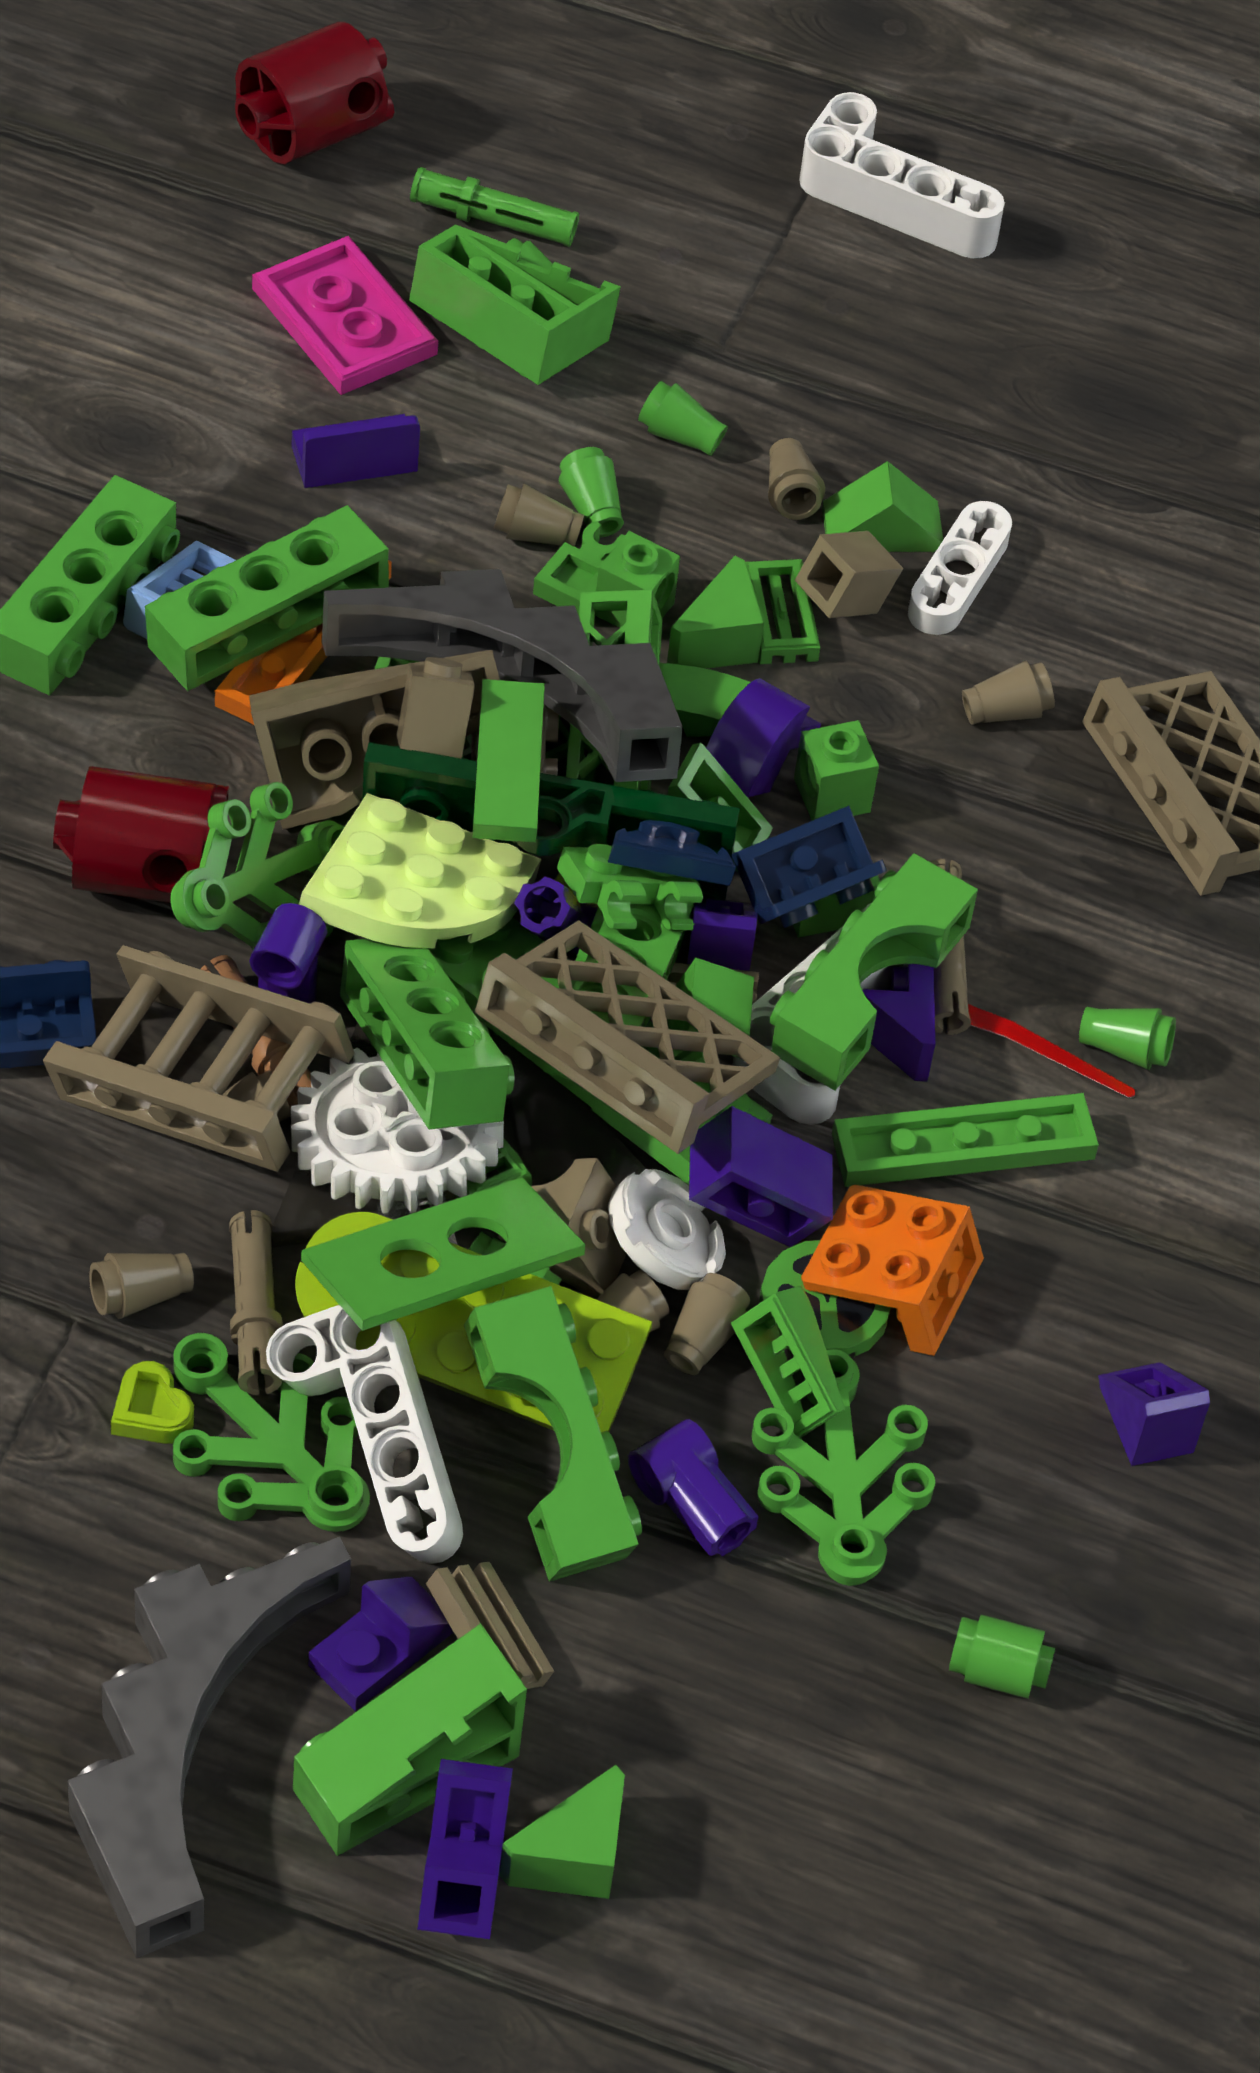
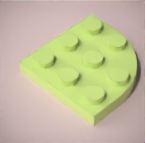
M367 793L302 891L299 905L313 910L326 924L389 945L422 949L435 948L437 939L447 940L464 935H469L468 941L472 943L494 934L512 919L518 910L514 902L523 884L534 883L541 859L524 853L507 843H498L490 839L472 838V832L462 829L455 823L437 820L408 809L397 801L379 798Z

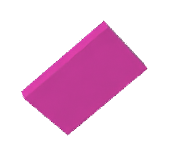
M349 236L252 274L253 291L340 395L438 355L437 338Z

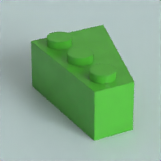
M456 224L421 244L418 249L409 301L535 384H541L609 341L621 286L604 280L601 288H597L569 277L571 268L554 262L551 270L520 259L522 249Z
M480 1623L332 1730L321 1733L308 1741L301 1748L300 1752L294 1756L293 1791L335 1854L339 1856L435 1803L441 1759L501 1767L519 1757L527 1688Z

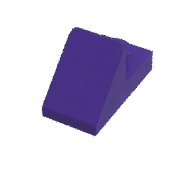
M919 964L893 966L890 990L862 989L866 998L877 1010L871 1045L914 1081L928 1082L936 1045L934 967Z
M402 1577L368 1581L362 1586L361 1611L309 1651L308 1666L356 1712L450 1636L453 1630L435 1599L414 1578Z

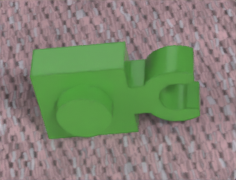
M596 521L590 523L583 531L580 549L564 542L534 578L533 594L556 606H575L579 616L581 592L596 591L598 567L625 535L621 534L610 545L599 544L601 524Z

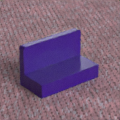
M405 414L292 430V450L304 488L418 471L420 424L415 415L405 416Z

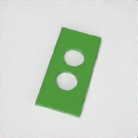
M521 1177L303 1249L301 1261L363 1331L585 1255V1243L526 1180ZM479 1227L498 1233L503 1237L506 1245L501 1250L492 1254L471 1255L457 1250L448 1239L453 1233L461 1229ZM417 1250L427 1253L436 1259L439 1267L436 1271L424 1277L405 1278L387 1271L382 1266L381 1261L385 1256L395 1251Z

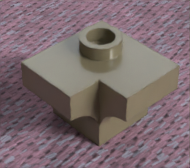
M598 1158L575 1159L571 1167L556 1180L531 1187L585 1243V1255L553 1265L549 1270L561 1277L562 1282L573 1286L583 1295L598 1298L617 1278L627 1254L620 1246L610 1225L608 1202L613 1189L617 1186ZM499 1235L500 1241L505 1242L503 1237Z

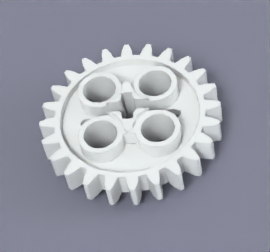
M359 1048L353 1049L355 1052L353 1063L349 1065L338 1059L331 1058L330 1075L313 1071L311 1073V1088L299 1087L297 1091L298 1105L291 1106L292 1151L298 1152V1167L300 1170L311 1169L312 1184L315 1187L331 1182V1198L334 1200L352 1192L355 1193V1208L361 1209L373 1198L380 1200L382 1213H388L394 1201H404L407 1209L414 1213L418 1208V1199L427 1197L436 1206L443 1203V1192L446 1190L460 1197L466 1196L467 1180L483 1183L485 1181V1166H497L498 1148H503L504 1121L429 1130L378 1053L377 1056L369 1058Z

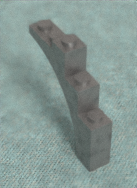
M501 569L441 572L440 585L324 591L322 644L326 656H378L425 661L428 657L445 658L492 650L500 680L545 683L544 705L576 727L603 757L615 782L677 779L683 726L650 643L590 646L575 606L514 608Z
M340 1536L321 1544L315 1542L302 1544L291 1550L284 1558L257 1569L252 1567L237 1569L225 1576L220 1583L213 1586L210 1585L201 1565L197 1564L182 1571L166 1570L151 1577L143 1586L134 1589L135 1624L154 1663L149 1665L146 1663L129 1665L118 1671L111 1680L102 1683L103 1719L122 1759L117 1761L103 1759L85 1767L77 1777L68 1780L69 1814L136 1958L204 1931V1897L186 1848L182 1815L185 1779L200 1732L226 1687L263 1646L301 1617L349 1594L351 1557Z

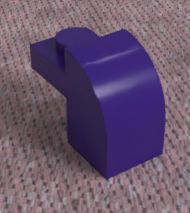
M758 678L749 683L729 705L717 724L706 749L747 797L770 792L790 749L799 748L801 731L820 728L821 723L807 716L810 709L809 705Z
M441 1759L417 1930L490 1939L513 1768Z

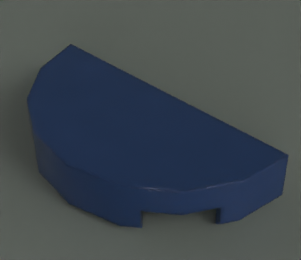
M654 820L640 822L638 830L627 832L625 828L618 830L615 834L608 863L728 886L731 884L736 869L729 853L723 847H721L717 854L711 848L697 842L700 833L695 829L672 822Z

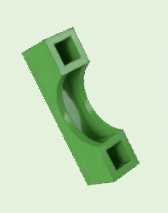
M915 853L912 854L898 872L889 870L879 882L873 895V902L864 912L857 909L849 916L839 935V942L831 952L823 949L816 955L806 972L805 982L798 991L794 993L788 990L777 1002L770 1017V1024L775 1026L771 1051L778 1055L781 1060L836 1091L870 1050L877 1010L866 998L860 984L872 973L892 965L919 964L937 968L970 928L978 889Z
M552 1286L475 1307L466 1320L464 1328L484 1388L510 1392L531 1402L548 1419L558 1439L560 1470L557 1482L552 1492L542 1499L528 1516L549 1582L626 1559L639 1545L636 1536L642 1533L640 1515L630 1495L622 1496L614 1472L620 1468L617 1447L609 1431H600L593 1407L598 1405L596 1385L587 1367L579 1368L571 1345V1343L576 1342V1329L568 1306L565 1303L557 1304Z

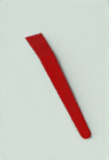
M968 1004L971 1026L1015 1041L1126 1097H1133L1135 1095V1090L1132 1087L1016 1022Z

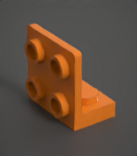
M852 1185L848 1188L801 1279L804 1288L809 1291L896 1308L897 1319L899 1322H902L910 1351L935 1356L984 1256L970 1206Z

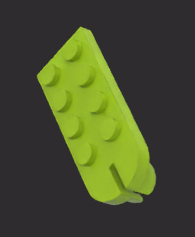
M370 1212L344 1214L324 1224L312 1236L306 1248L393 1219ZM451 1243L453 1247L461 1252L471 1255H482ZM417 1250L395 1251L385 1256L381 1261L382 1266L387 1271L405 1278L424 1277L433 1273L439 1267L436 1259L427 1253ZM300 1262L296 1273L295 1290L303 1316L306 1317L339 1305L305 1264ZM527 1274L396 1319L405 1332L419 1378L554 1431L545 1415L528 1400L510 1392L484 1388L464 1328L466 1320L475 1307L552 1286L557 1304L565 1303L574 1320L576 1342L571 1343L578 1366L579 1368L587 1367L594 1379L598 1395V1405L593 1407L601 1432H610L652 1328V1321L532 1274ZM380 1325L363 1331L360 1330L355 1341L356 1350L368 1349L376 1343L381 1332Z

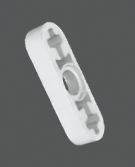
M978 501L967 505L962 510L912 588L908 617L915 628L927 634L943 635L953 631L958 626L1007 549L1012 518L1005 508L993 502ZM983 528H987L981 538L980 545L974 542L975 532L979 533ZM954 560L965 561L972 565L975 571L970 574L960 575L951 572L945 564ZM940 590L946 593V603H941L937 608H933L932 606L939 598Z

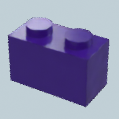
M731 1106L699 1128L694 1143L690 1145L689 1200L788 1247H792L833 1220L832 1154Z

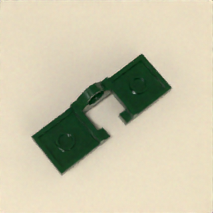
M369 742L364 759L362 800L367 793L379 798L391 799L408 809L440 821L455 823L462 829L473 833L477 761L464 757L461 759L416 750L400 749L399 746ZM540 773L538 819L554 822L560 831L548 837L537 835L536 843L506 840L493 841L507 843L518 849L520 846L525 851L537 856H550L561 852L563 847H589L593 844L612 846L618 830L625 828L627 832L638 830L640 822L654 820L672 822L695 829L700 833L697 842L711 848L717 854L721 847H723L732 859L731 855L734 852L740 808L720 805L712 801H697L663 795L650 790H635ZM697 880L703 897L726 900L728 885Z

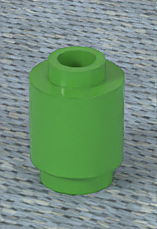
M982 1614L979 1621L962 1617L949 1671L965 1675L964 1682L1029 1699L1032 1685L1046 1689L1055 1648L1042 1645L1045 1635L1044 1630Z

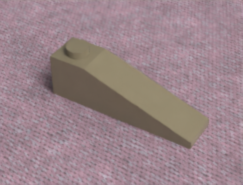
M492 650L444 658L461 663L463 665L462 672L471 673L475 685L466 737L479 729L482 679L500 680ZM425 661L415 662L413 664L425 665ZM409 664L308 680L249 695L251 714L269 782L284 784L290 791L293 800L291 814L287 818L280 820L282 830L339 816L360 804L363 791L364 759L368 743L399 746L397 731Z

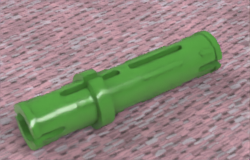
M423 167L418 168L410 193L411 202H420L456 213V219L469 222L471 218H475L517 232L558 242L567 247L572 245L580 213L575 211H566L524 197L480 186V180L468 176L466 181L428 171Z

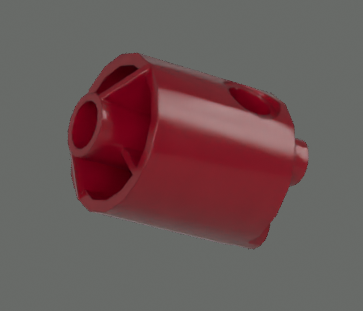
M338 21L246 58L239 63L235 76V113L242 131L249 139L254 140L261 151L272 161L285 165L392 119L395 112L383 74V69L387 66V57L383 46L374 37L365 39L362 33L351 24Z
M90 766L86 774L81 799L76 802L60 799L55 819L53 849L62 850L72 862V888L171 903V892L174 885L186 872L197 869L200 866L210 829L208 825L209 810L215 804L228 801L229 786Z

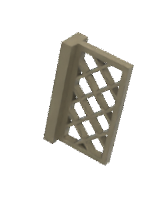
M1212 671L1127 688L1120 677L1101 680L1082 723L1199 895L1203 896L1220 892L1227 877L1260 870V826L1232 815L1235 804L1260 814V795L1241 787L1244 777L1260 783V739ZM1202 694L1214 710V713H1208L1181 700L1183 697ZM1140 706H1147L1168 715L1165 724L1163 725L1149 719ZM1174 719H1179L1206 730L1207 733L1204 741L1171 728ZM1214 734L1237 743L1244 753L1243 757L1212 745L1211 742ZM1168 746L1197 757L1194 768L1179 762ZM1204 761L1236 773L1234 784L1201 771ZM1198 789L1227 800L1224 811L1208 805ZM1228 832L1258 844L1257 849L1239 853V848Z
M579 920L516 960L503 953L490 961L475 1009V1013L677 1154L694 1143L701 1124L774 1074L780 1060L778 1055ZM578 947L597 960L598 963L567 960L566 953ZM541 977L556 978L559 988L554 987ZM571 980L602 983L603 993L573 990ZM616 985L635 986L646 993L648 997L619 995ZM591 1011L608 1013L609 1023ZM622 1014L651 1017L654 1028L624 1025ZM667 1019L686 1021L698 1029V1032L668 1029ZM641 1046L658 1048L660 1058H657ZM673 1049L703 1052L705 1063L675 1060ZM718 1054L735 1055L748 1063L749 1066L722 1065L719 1063ZM694 1082L709 1083L711 1092L708 1093Z

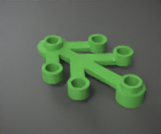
M280 782L262 785L252 791L250 796L251 816L246 805L237 799L221 802L211 807L208 813L210 829L200 866L197 869L186 872L174 885L171 892L172 911L176 919L183 926L199 932H210L222 927L254 950L269 921L258 922L232 902L242 897H247L272 915L281 904H299V900L274 883L306 869L315 873L345 826L331 820L305 826L299 832L296 846L266 858L275 822L287 818L293 808L291 793ZM270 798H271L272 803H273V808H272V806H271V804H270ZM228 815H229V817H230V819H231V825L229 824V821H228ZM245 836L236 871L224 876L232 839ZM326 924L328 931L326 938L330 936L334 926Z
M195 1333L186 1336L177 1344L174 1350V1376L178 1384L193 1394H207L251 1438L209 1436L206 1432L198 1429L183 1431L173 1442V1464L181 1474L190 1477L205 1474L211 1469L212 1465L284 1469L297 1482H255L252 1477L246 1474H231L225 1477L218 1486V1509L225 1518L232 1521H244L251 1518L257 1509L303 1512L307 1519L316 1527L332 1532L351 1529L365 1518L369 1510L370 1493L366 1482L351 1468L353 1440L359 1434L348 1397H334L328 1400L321 1409L320 1428L323 1436L327 1439L323 1467L304 1449L308 1395L300 1394L282 1380L280 1387L277 1389L281 1394L278 1423L247 1392L241 1390L238 1383L228 1374V1352L226 1346L219 1338L207 1333ZM297 1353L293 1361V1372L306 1371L313 1365V1360L304 1354ZM197 1366H204L211 1371L196 1373L190 1370ZM336 1415H345L352 1421L347 1425H336L330 1419ZM195 1447L203 1450L205 1453L198 1458H188L182 1452L188 1448ZM233 1492H243L250 1498L242 1503H235L230 1501L227 1496ZM331 1497H338L346 1501V1504L333 1506L324 1503V1501Z
M829 1349L826 1351L832 1370L843 1375L835 1379L845 1410L824 1423L827 1459L793 1433L794 1422L792 1417L786 1411L779 1408H766L756 1415L751 1437L754 1446L765 1454H775L832 1499L834 1518L799 1494V1477L792 1469L785 1466H773L762 1473L757 1497L759 1503L766 1510L773 1513H781L819 1543L818 1558L830 1578L843 1585L855 1586L867 1582L881 1571L887 1555L884 1539L913 1510L922 1509L930 1503L935 1487V1477L928 1467L919 1463H908L901 1466L895 1474L892 1494L863 1519L861 1496L905 1452L914 1451L923 1444L928 1420L924 1412L915 1406L901 1405L894 1408L888 1416L885 1433L856 1460L850 1403L856 1396L860 1373L857 1364L847 1353L837 1349ZM813 1392L807 1395L811 1403L814 1405L818 1404ZM907 1423L914 1426L917 1431L911 1434L903 1433L897 1429L896 1425ZM767 1426H775L781 1429L784 1434L775 1437L769 1436L762 1429ZM915 1481L921 1484L924 1490L912 1492L907 1490L903 1483ZM773 1484H781L787 1487L790 1492L785 1495H776L768 1487ZM853 1544L861 1547L864 1551L851 1553L845 1550L842 1545Z

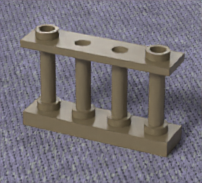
M122 945L116 955L131 990L91 1047L80 1049L56 1041L43 1059L60 1100L278 1172L290 1154V1149L281 1129L277 1113L317 1053L349 1063L355 1054L341 1014L320 1002L309 1004L175 962L169 956L158 951L147 953ZM154 1001L182 1010L145 1065L139 1064L135 1067L114 1060ZM208 1018L236 1027L200 1082L187 1084L168 1078ZM262 1036L291 1045L255 1100L242 1102L223 1096Z

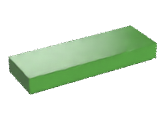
M482 679L472 838L536 843L545 683Z

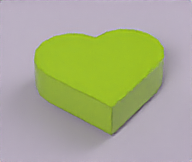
M142 1361L134 1364L126 1371L122 1378L111 1420V1435L162 1444H173L175 1438L181 1432L193 1429L194 1404L189 1395L180 1389L174 1388V1378L168 1368L155 1361Z

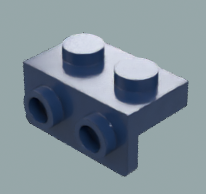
M849 806L731 855L752 906L757 913L760 925L780 917L784 928L819 914L814 902L832 894L836 895L841 905L874 891L870 879L887 871L883 859L873 863Z
M54 960L45 964L0 966V1069L44 1065L43 1059L56 1041L80 1049L91 1047L97 1038L91 996L90 965L88 961L67 962L64 960Z

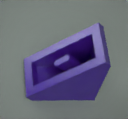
M703 897L701 903H693L691 919L694 927L693 930H690L687 964H691L695 958H699L729 969L750 971L757 926V913L752 903Z
M1161 1362L1098 1375L1101 1392L1131 1466L1194 1453L1210 1405L1208 1389Z

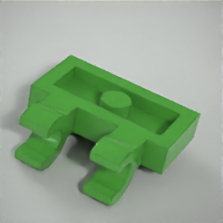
M593 844L589 847H563L557 865L558 871L579 903H597L609 928L636 929L637 921L632 916L630 904H653L666 929L693 930L694 923L688 915L687 905L701 903L703 899L701 888L696 879L608 863L612 846L606 844Z

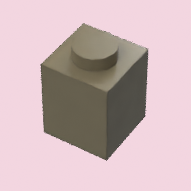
M869 531L820 534L795 581L828 618L877 614L901 574L903 567Z
M437 657L426 658L425 665L409 663L397 731L400 749L416 750L462 759L475 685L471 673L462 672L463 665L461 663Z

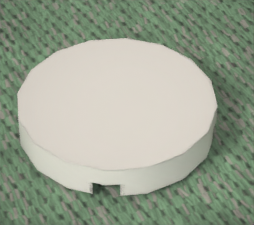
M645 1169L639 1175H635L634 1172L627 1176L613 1189L608 1202L610 1225L623 1250L641 1270L654 1280L677 1290H689L692 1283L701 1282L707 1273H717L722 1268L726 1255L723 1231L716 1220L711 1225L709 1224L707 1218L701 1212L705 1207L689 1200V1186L681 1179L661 1170Z

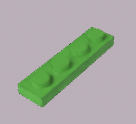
M1084 1093L834 1119L832 1138L845 1187L1095 1160L1099 1146Z

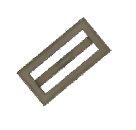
M479 1563L474 1571H472L469 1564L460 1565L452 1574L448 1567L435 1570L426 1585L457 1639L481 1623L527 1689L543 1687L555 1671L491 1563Z

